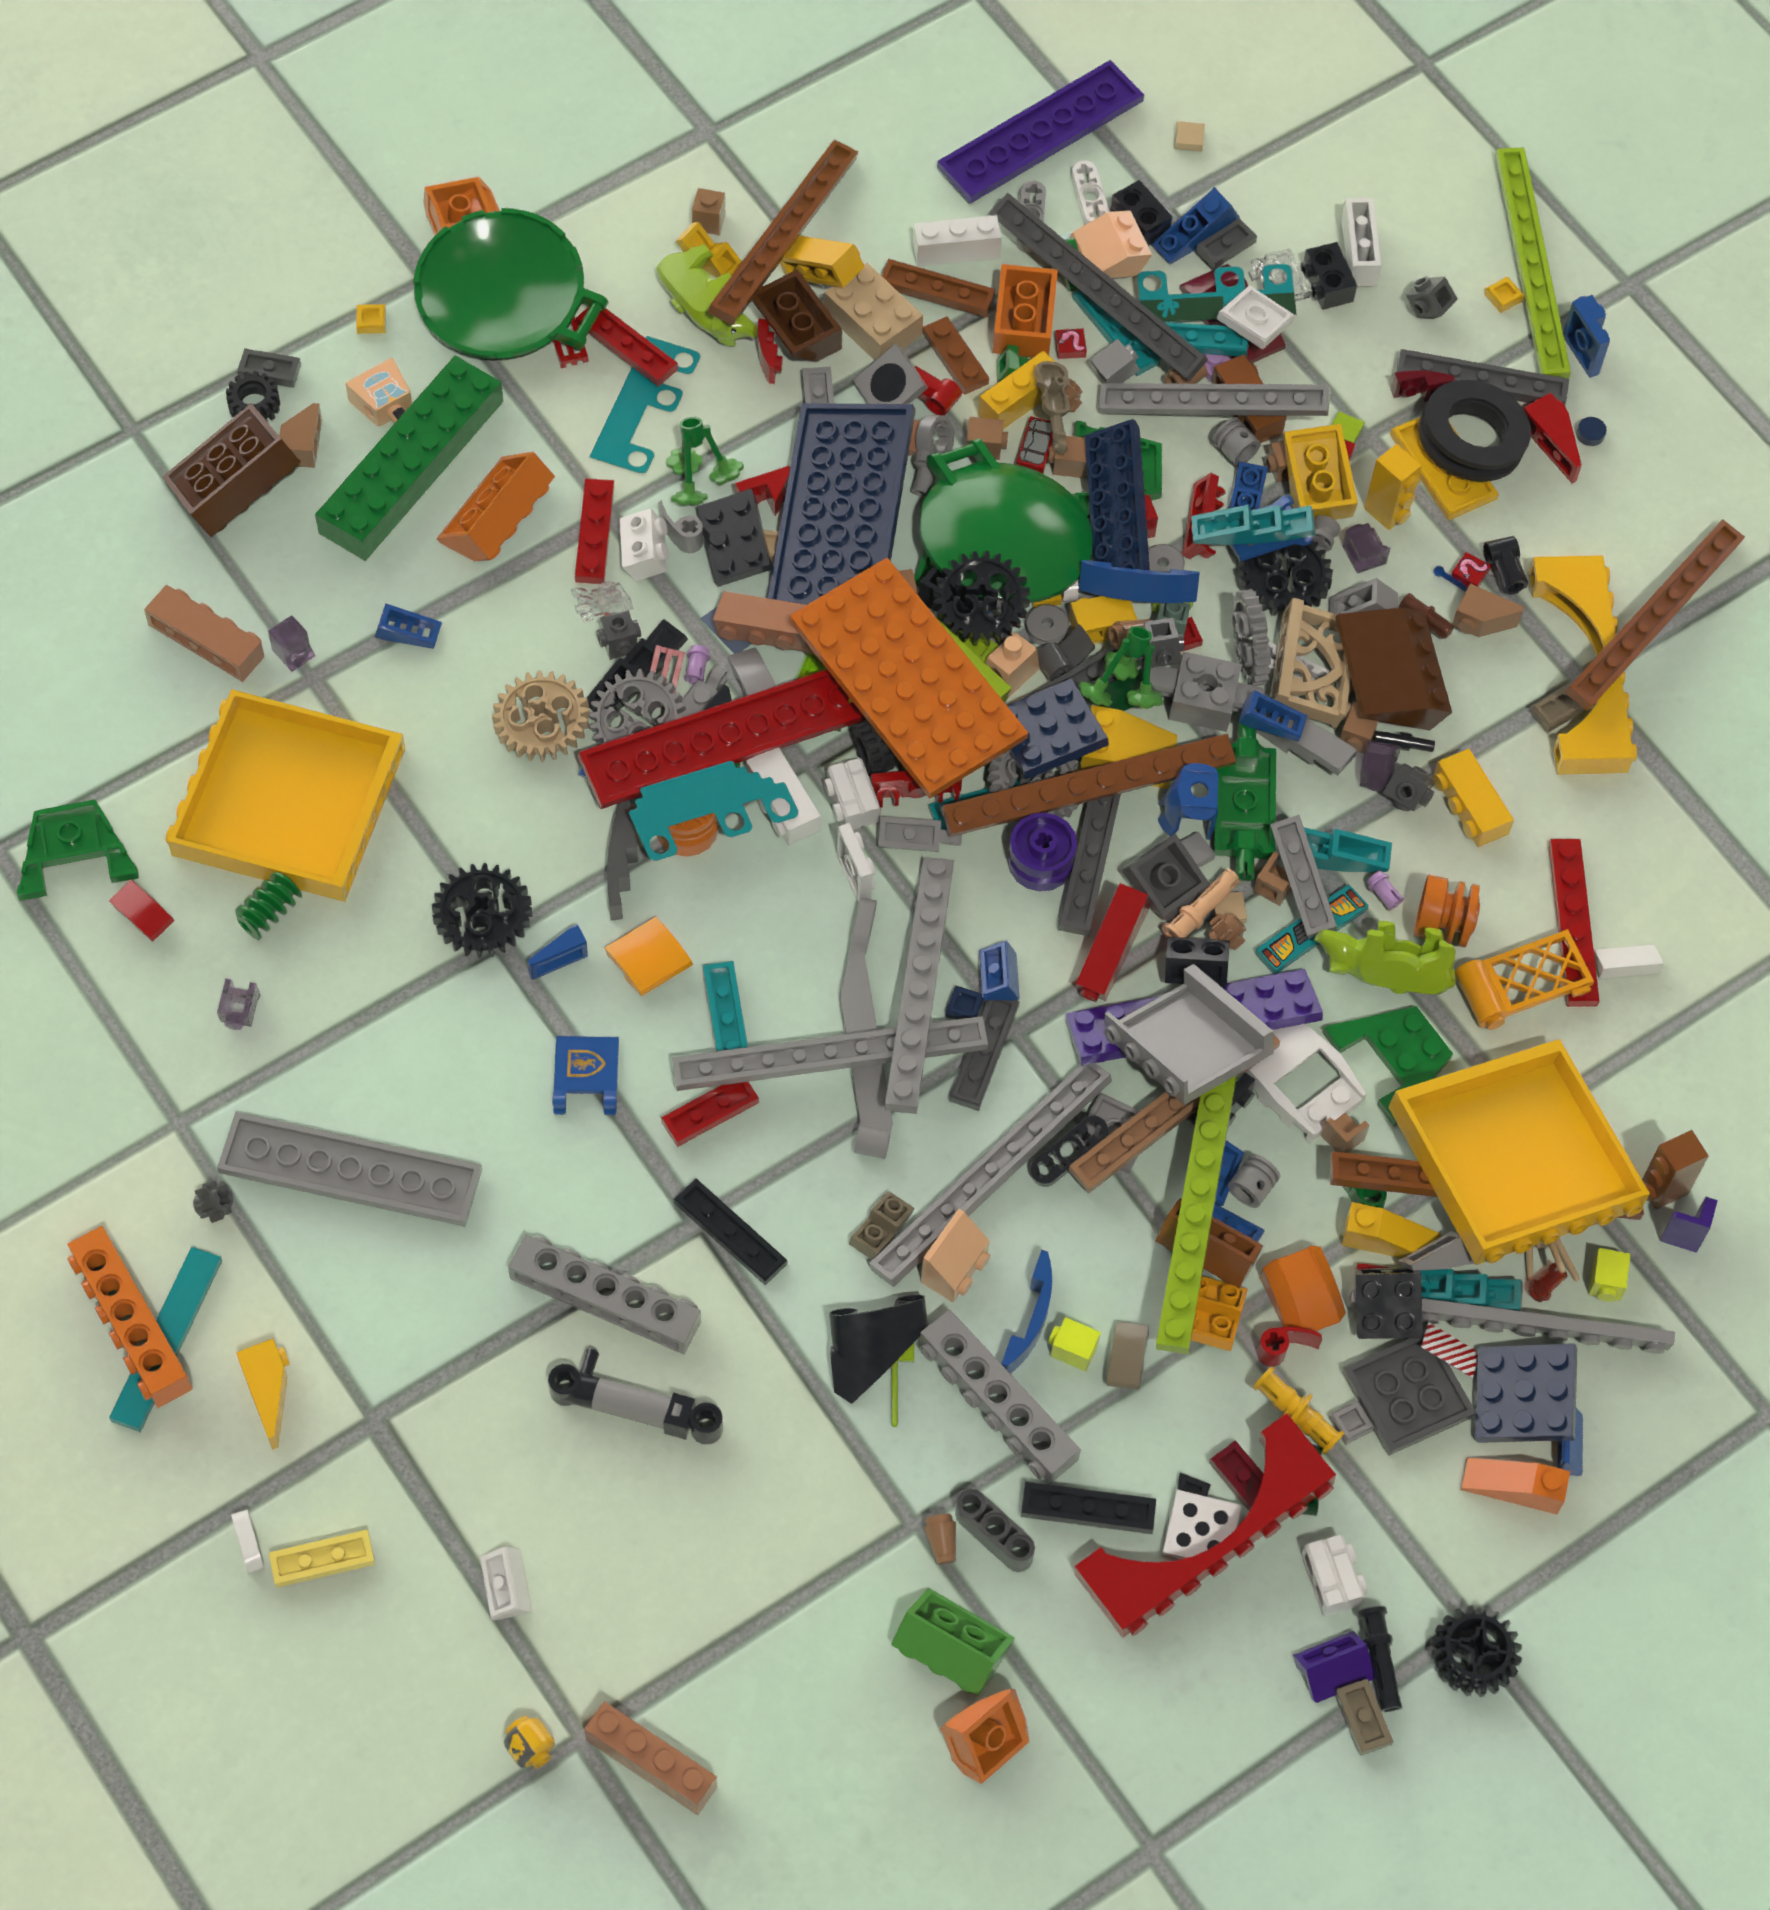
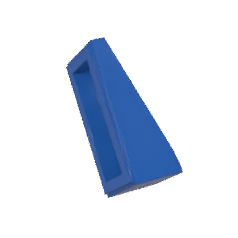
M385 603L375 637L386 641L434 649L442 622ZM389 621L395 622L394 626L389 625ZM401 623L407 624L405 630L400 628ZM413 626H418L417 634L411 632ZM425 628L430 629L428 637L422 636Z
M1254 690L1244 703L1238 723L1298 742L1308 715ZM1266 712L1270 713V717L1265 716ZM1278 716L1282 717L1281 723L1277 722ZM1289 720L1294 721L1292 729L1287 727Z
M578 924L569 928L527 960L529 976L532 980L588 956L587 941Z

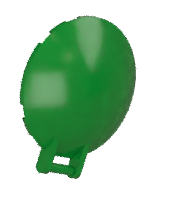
M501 208V211L484 213V210L462 216L461 221L449 228L445 226L424 248L414 274L415 302L427 328L449 347L461 353L480 358L504 359L516 357L535 351L552 340L559 341L576 349H583L587 342L586 337L600 311H604L609 303L603 295L584 288V273L579 253L566 237L564 231L548 219L520 209ZM581 304L587 305L590 308L577 331L568 329Z
M980 438L971 440L966 446L942 454L936 452L927 456L928 466L938 482L931 488L922 505L920 537L927 555L941 573L943 568L952 570V559L960 564L962 563V554H965L970 560L973 559V552L977 551L979 558H983L987 550L989 551L990 559H994L998 553L1001 554L1002 563L1011 559V570L1020 567L1019 577H1026L1027 584L1024 587L1030 588V595L1025 597L1030 599V603L1055 597L1068 590L1077 582L1078 577L1081 575L1082 560H1090L1093 549V536L1085 511L1066 488L1052 478L1033 469L997 462ZM972 455L977 461L974 464L953 471L947 465ZM965 579L961 583L967 587L974 585L976 581ZM1002 582L993 583L991 587L998 590V598L1004 599L1003 588L1006 585Z

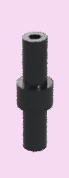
M1375 731L1374 742L1393 745L1398 750L1409 751L1410 749L1433 752L1435 747L1434 740L1412 737L1411 733L1399 732V734Z

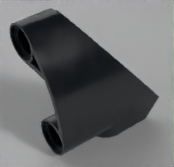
M924 1295L901 1296L896 1299L894 1306L858 1313V1310L855 1308H842L829 1312L832 1337L830 1356L834 1393L851 1404L854 1403L920 1337V1332L928 1327Z

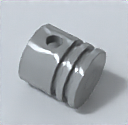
M1236 417L1224 422L1216 430L1212 439L1213 443L1222 450L1235 466H1239L1240 461L1248 462L1258 452L1261 445L1258 438Z
M1252 1154L1230 1180L1228 1188L1238 1201L1249 1207L1257 1208L1276 1185V1182L1280 1180L1281 1176L1277 1168L1270 1161L1262 1156Z

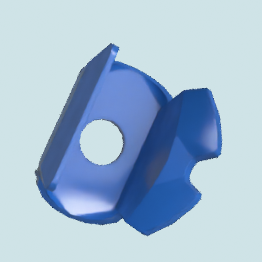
M1201 763L1187 764L1163 794L1158 805L1165 806V810L1158 818V822L1163 831L1169 836L1174 835L1179 830L1182 817L1207 820L1206 840H1210L1218 815L1219 773L1214 767ZM1195 784H1202L1208 790L1207 795L1200 798L1192 794L1191 787Z

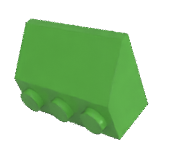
M928 1588L906 1612L891 1645L899 1649L902 1655L916 1659L928 1666L933 1673L945 1676L957 1683L962 1690L979 1696L989 1684L1013 1644L1015 1637Z

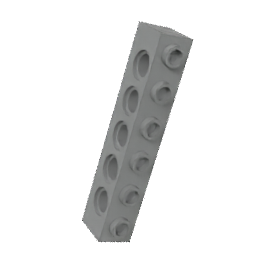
M525 1234L508 1266L511 1280L685 1355L701 1324V1310L693 1302L686 1299H681L680 1301L674 1299L659 1287L652 1286L649 1288L644 1286L629 1274H622L621 1276L610 1271V1268L601 1262L593 1261L591 1263L586 1261L577 1252L571 1249H564L563 1251L552 1246L550 1241L540 1236L533 1238ZM545 1263L556 1265L554 1269L548 1271L540 1268ZM575 1275L585 1277L580 1283L570 1281V1278ZM603 1288H611L614 1290V1292L608 1296H603L598 1293ZM638 1300L643 1305L640 1308L634 1309L630 1308L628 1303ZM661 1313H669L673 1316L668 1321L657 1319V1316Z
M950 1309L920 1332L919 1349L924 1357L930 1362L934 1360L942 1368L941 1373L951 1385L956 1384L963 1391L962 1395L965 1401L972 1408L978 1407L985 1415L984 1419L988 1426L995 1432L999 1430L1007 1439L1006 1443L1011 1451L1018 1456L1021 1454L1029 1462L1028 1467L1038 1479L1043 1478L1050 1485L1079 1461L1081 1449ZM955 1347L962 1353L958 1356H951L945 1350ZM975 1370L982 1373L983 1377L971 1379L967 1373ZM1000 1394L1005 1400L1001 1403H995L989 1399V1396ZM1020 1417L1027 1424L1019 1427L1013 1425L1010 1420ZM1035 1441H1044L1048 1444L1049 1448L1038 1450L1032 1444Z

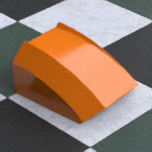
M480 177L424 188L426 218L429 220L434 235L445 226L449 228L461 221L462 216L480 210H484V213L500 211L492 190Z
M1309 1246L1285 1257L1274 1259L1262 1268L1259 1278L1283 1327L1318 1331L1340 1323L1345 1316L1346 1311L1338 1286L1321 1246Z
M1015 1689L1001 1691L978 1701L955 1715L939 1729L947 1743L952 1756L951 1760L964 1775L980 1784L986 1781L1029 1743L1026 1717Z

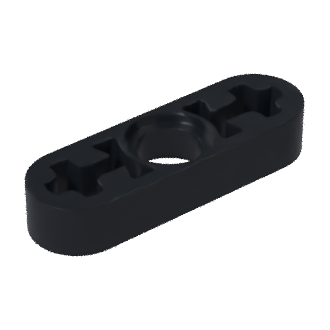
M1099 1116L1085 1118L1036 1158L1031 1165L1033 1181L1039 1186L1049 1187L1066 1175L1072 1163L1108 1136V1126L1105 1120ZM1090 1124L1093 1127L1101 1126L1099 1130L1100 1137L1090 1136L1085 1140L1086 1145L1089 1147L1084 1149L1082 1142L1075 1135L1080 1134L1082 1139L1088 1134L1087 1126ZM1073 1143L1078 1147L1079 1153L1074 1159L1068 1160L1062 1157L1060 1150L1064 1144ZM1055 1154L1059 1163L1064 1165V1167L1060 1169L1057 1163L1051 1169L1052 1176L1050 1178H1047L1045 1175L1039 1177V1166H1050L1054 1162V1159L1050 1156Z

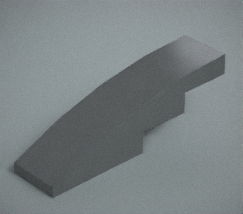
M629 800L619 804L613 822L608 849L607 885L611 921L623 919L620 892L630 891L628 864L638 862L634 825L629 815L631 810Z

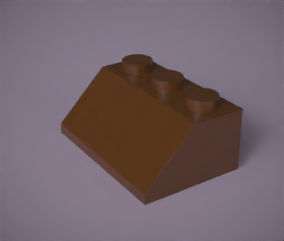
M798 270L761 287L753 298L752 302L793 357L820 361L842 349V328Z

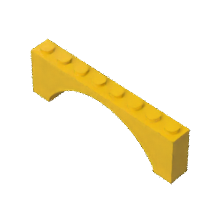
M1603 555L1533 558L1529 570L1532 597L1542 598L1570 617L1585 633L1596 655H1598L1615 637L1618 629L1617 617L1612 616L1614 595L1612 591L1608 590L1610 569L1605 567ZM1625 671L1601 696L1583 721L1568 733L1558 735L1553 749L1557 775L1629 772L1632 762L1637 759V747L1635 743L1632 744L1631 742L1633 720L1628 718L1627 715L1629 694L1624 692L1623 689Z

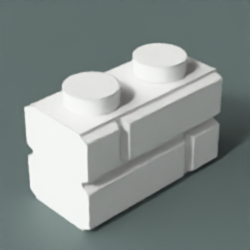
M857 758L846 763L842 762L829 766L827 768V779H824L823 782L827 796L834 797L836 804H833V812L836 821H842L843 824L850 823L853 830L861 828L863 825L869 826L880 821L881 809L863 760Z
M1338 1535L1305 1545L1302 1556L1323 1616L1359 1607L1364 1600V1594H1367V1586L1363 1575H1357L1353 1563H1356V1555L1351 1543L1346 1544L1343 1535Z

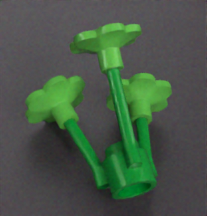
M688 417L679 424L681 447L671 451V456L666 459V465L669 468H673V472L677 475L685 474L683 491L672 495L671 501L677 502L679 505H698L708 500V495L695 490L692 474L698 472V466L702 465L703 458L696 454V451L692 448L702 445L704 438L707 439L716 457V466L709 475V479L718 485H723L729 480L738 478L744 465L741 461H736V459L727 460L725 456L721 455L711 435L710 425H703L702 419L698 417Z
M1140 626L1131 627L1127 637L1123 639L1119 650L1116 653L1108 652L1106 654V671L1102 678L1099 677L1095 684L1080 682V693L1090 698L1097 705L1103 704L1110 707L1112 704L1111 696L1105 692L1109 684V677L1111 674H1114L1121 681H1125L1127 678H1136L1139 673L1137 668L1139 661L1137 658L1144 654L1143 681L1140 683V689L1127 693L1128 703L1145 709L1161 706L1163 704L1162 693L1152 691V683L1150 682L1152 654L1155 646L1150 644L1152 639L1151 632Z

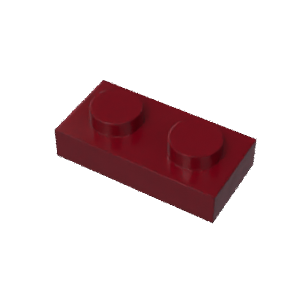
M1235 1440L1213 1456L1209 1464L1248 1511H1250L1260 1490L1264 1473Z

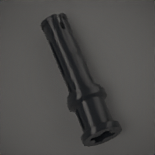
M1377 1606L1362 1609L1357 1612L1358 1619L1362 1620L1365 1633L1363 1641L1367 1644L1372 1659L1381 1712H1391L1403 1707L1391 1657L1390 1646L1392 1645L1393 1637L1391 1634H1388L1385 1620L1387 1608Z

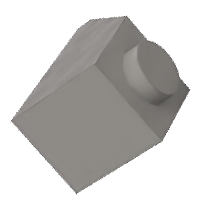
M1378 578L1330 597V613L1336 615L1340 613L1398 608V593Z

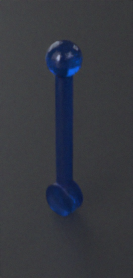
M1442 566L1434 568L1435 576H1442L1464 592L1467 591L1468 587L1446 573Z

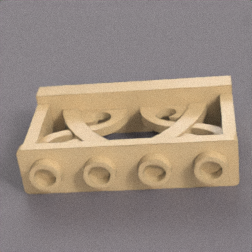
M1292 598L1282 616L1270 698L1308 715V718L1337 728L1342 719H1347L1350 712L1351 703L1348 702V696L1353 690V684L1342 643H1336L1333 640L1336 633L1329 634L1327 638L1322 635L1323 631L1327 629L1339 633L1335 620L1336 614L1304 605L1303 600ZM1309 624H1312V625H1315V626H1319V628L1316 630L1314 627H1312V626L1309 625ZM1298 639L1303 640L1305 644L1309 640L1311 644L1303 647L1298 643ZM1317 647L1328 661L1332 671L1312 681L1308 668L1295 658L1296 656L1308 655ZM1293 672H1300L1302 674L1301 678L1294 677ZM1317 692L1319 700L1323 703L1327 701L1325 695L1331 696L1333 706L1328 707L1317 703L1314 693ZM1306 695L1307 700L1296 696Z

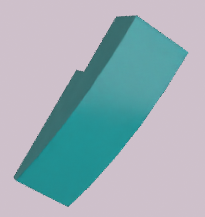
M1304 827L1318 869L1369 873L1378 871L1388 872L1390 869L1392 842L1335 828L1330 834Z

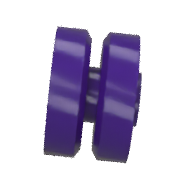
M1045 812L1035 813L1021 819L1013 828L1008 853L1009 871L1016 882L1027 889L1039 892L1054 890L1064 885L1070 878L1077 849L1075 831L1067 821L1054 814Z

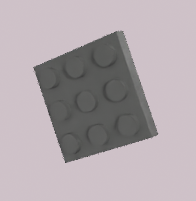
M1426 1331L1422 1332L1421 1338L1406 1339L1344 1367L1342 1371L1360 1405L1375 1427L1374 1430L1389 1456L1474 1418L1476 1415L1474 1407L1450 1365L1421 1348Z

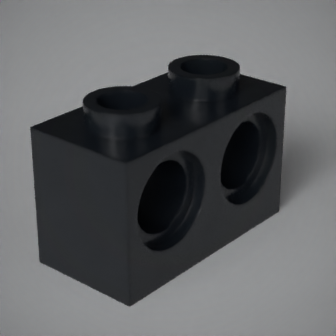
M1140 180L1112 195L1110 212L1131 211L1148 246L1153 244L1171 227L1173 216Z
M1338 242L1306 249L1304 261L1301 262V272L1304 278H1308L1311 284L1312 296L1314 300H1318L1322 310L1354 302L1357 283Z
M1168 937L1165 983L1184 984V969L1194 964L1219 986L1227 987L1230 941Z

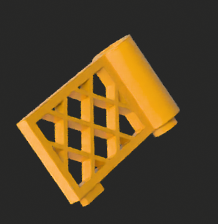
M1568 929L1483 961L1476 959L1466 962L1455 971V976L1480 1027L1488 1028L1489 1030L1499 1028L1505 1023L1504 1019L1518 1012L1570 993L1573 998L1588 993L1591 990L1590 986L1594 983ZM1564 941L1569 950L1567 957L1564 958L1550 953L1551 946ZM1528 953L1541 956L1542 959L1538 969L1521 963L1523 956ZM1546 959L1563 965L1559 976L1542 971ZM1504 963L1514 967L1510 978L1507 979L1497 975L1493 966ZM1568 966L1580 971L1583 979L1571 982L1563 979L1562 976ZM1518 969L1535 975L1530 987L1513 981ZM1538 977L1554 982L1553 990L1544 993L1534 989ZM1510 987L1527 993L1524 1001L1512 1005L1507 996Z

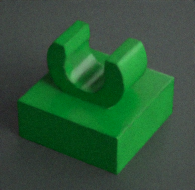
M1008 344L998 357V383L1030 360L1027 357H1019V346Z

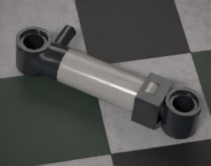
M595 1349L587 1350L580 1372L570 1364H561L554 1367L549 1374L548 1384L551 1398L561 1406L574 1404L664 1429V1434L685 1440L690 1430L692 1437L697 1442L706 1445L715 1443L723 1433L722 1412L712 1403L704 1402L696 1406L695 1398L673 1393L672 1397L593 1376L599 1357V1352ZM562 1381L573 1383V1386L566 1390L557 1387ZM704 1419H710L715 1423L710 1428H703L698 1425Z

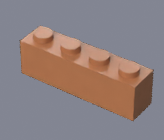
M166 584L144 609L149 626L241 682L249 676L265 657L262 641L256 634L250 631H243L231 619L227 617L222 618L215 614L208 605L204 603L198 604L190 599L188 594L181 589L175 590Z
M723 592L713 618L718 637L729 641H746L754 645L776 646L783 650H800L815 655L789 622L790 615L806 606L805 604Z
M605 1701L584 1729L586 1741L696 1815H699L717 1789L716 1775Z

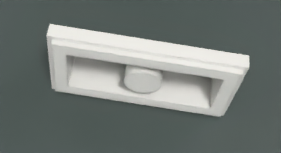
M1655 945L1594 949L1599 979L1660 974L1663 967V960Z
M504 1546L480 1556L491 1620L495 1621L532 1612L521 1551L514 1547Z

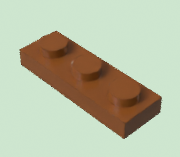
M947 316L923 327V336L953 380L961 388L964 395L989 384V376Z

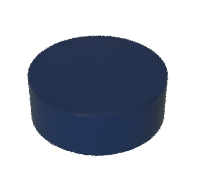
M1586 417L1578 425L1577 438L1585 445L1597 446L1603 442L1607 427L1599 418Z

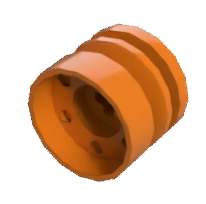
M715 813L668 827L678 849L675 855L686 857L698 855L711 847L717 838L719 829ZM657 836V840L663 848L668 850L669 842L663 836Z
M1428 874L1418 909L1414 937L1426 939L1425 928L1428 927L1445 929V942L1451 944L1454 933L1458 932V947L1466 948L1468 940L1475 931L1481 905L1479 898L1480 885L1472 884L1466 897L1463 896L1465 882L1460 881L1454 894L1448 893V878Z

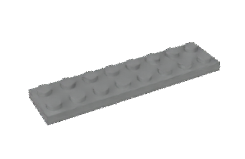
M235 1112L217 1170L219 1174L466 1227L482 1173V1165Z

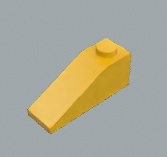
M1351 1202L1346 1217L1341 1246L1403 1258L1440 1238L1441 1234L1386 1209Z
M272 1338L238 1351L236 1354L273 1450L279 1446L288 1380L284 1367L289 1366L290 1363L284 1347L277 1349Z

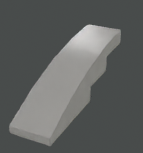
M1266 712L1265 716L1270 717V713ZM1278 716L1277 722L1281 723L1282 717ZM1306 719L1301 738L1298 742L1256 730V733L1286 754L1292 750L1313 765L1317 761L1337 776L1353 760L1357 753V749ZM1289 720L1287 727L1292 729L1294 721Z
M1452 1231L1398 1260L1401 1267L1413 1271L1448 1269L1475 1264L1459 1234Z

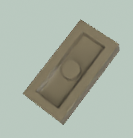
M1368 1679L1336 1689L1335 1695L1360 1756L1391 1746L1394 1741Z

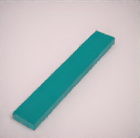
M194 1247L190 1248L156 1319L176 1357L222 1263L220 1256ZM155 1365L151 1367L149 1371H156L161 1367V1365ZM130 1373L109 1419L115 1424L141 1432L155 1403L152 1398L147 1401L144 1399L137 1386V1383L142 1381L138 1373L133 1375Z

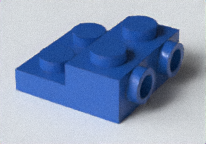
M1593 295L1581 296L1572 302L1563 331L1564 340L1589 378L1599 375L1610 343L1608 332L1602 329L1606 318L1604 307L1597 303Z

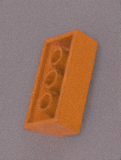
M534 452L502 456L436 539L441 544L472 561L492 560L500 553V546L503 542L515 534L518 523L533 511V504L537 499L548 492L549 484L555 478L554 474Z

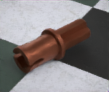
M1408 593L1402 599L1399 608L1425 612L1429 629L1439 637L1446 639L1452 634L1454 625L1435 612V607H1428L1411 593Z

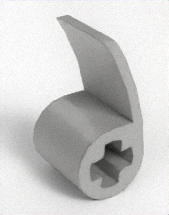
M662 500L659 501V517H662L666 522L667 536L685 553L691 554L699 551L703 546V525L701 520L689 515L682 517L674 524L668 516Z

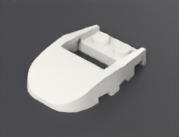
M1306 1024L1275 1029L1273 1034L1281 1041L1280 1046L1273 1051L1274 1054L1261 1060L1246 1073L1255 1079L1253 1088L1259 1095L1258 1100L1265 1108L1269 1106L1281 1116L1280 1120L1290 1128L1295 1124L1307 1134L1305 1140L1311 1143L1321 1135L1324 1123L1328 1118L1331 1117L1335 1121L1344 1113L1348 1115L1365 1101L1367 1094L1343 1056ZM1320 1051L1337 1068L1341 1078L1297 1110L1275 1084Z

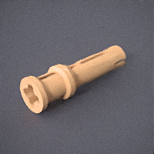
M1227 868L1191 905L1182 906L1179 909L1180 914L1170 924L1166 923L1162 926V932L1166 938H1186L1194 929H1200L1206 915L1232 889L1240 884L1241 881L1238 879V875Z

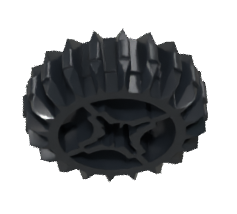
M1471 1605L1466 1609V1615L1460 1608L1454 1611V1618L1446 1615L1443 1618L1444 1625H1437L1435 1629L1437 1636L1432 1638L1431 1645L1436 1649L1432 1650L1430 1654L1432 1659L1440 1660L1434 1666L1435 1671L1445 1670L1446 1672L1442 1677V1681L1446 1683L1450 1679L1454 1680V1691H1458L1461 1685L1466 1687V1696H1471L1474 1689H1477L1480 1697H1484L1487 1688L1492 1694L1498 1693L1499 1685L1506 1688L1510 1684L1509 1677L1515 1678L1518 1673L1515 1666H1519L1522 1662V1657L1517 1655L1522 1649V1644L1513 1642L1517 1638L1518 1633L1517 1631H1507L1511 1624L1510 1620L1500 1623L1497 1621L1500 1616L1499 1611L1494 1612L1492 1617L1487 1615L1486 1606L1481 1607L1479 1614H1476L1474 1607ZM1475 1629L1472 1637H1460L1459 1640L1451 1638L1461 1630ZM1487 1633L1495 1639L1499 1646L1492 1644L1488 1640ZM1478 1639L1477 1648L1478 1653L1481 1655L1475 1662L1476 1655L1474 1654L1475 1651L1472 1647L1475 1645ZM1454 1657L1464 1661L1466 1670L1456 1662ZM1493 1662L1501 1664L1497 1670L1491 1673L1478 1674L1481 1665H1492Z

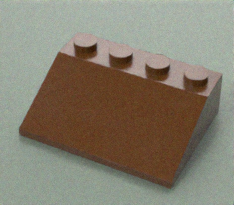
M250 403L162 478L191 516L212 537L216 532L223 530L228 522L239 513L246 511L250 504L258 497L269 492L272 486L282 477L289 475L301 461L254 405Z
M1401 607L1340 613L1335 616L1361 718L1430 731L1452 713L1425 612Z

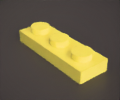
M368 1530L269 1552L276 1588L375 1565Z

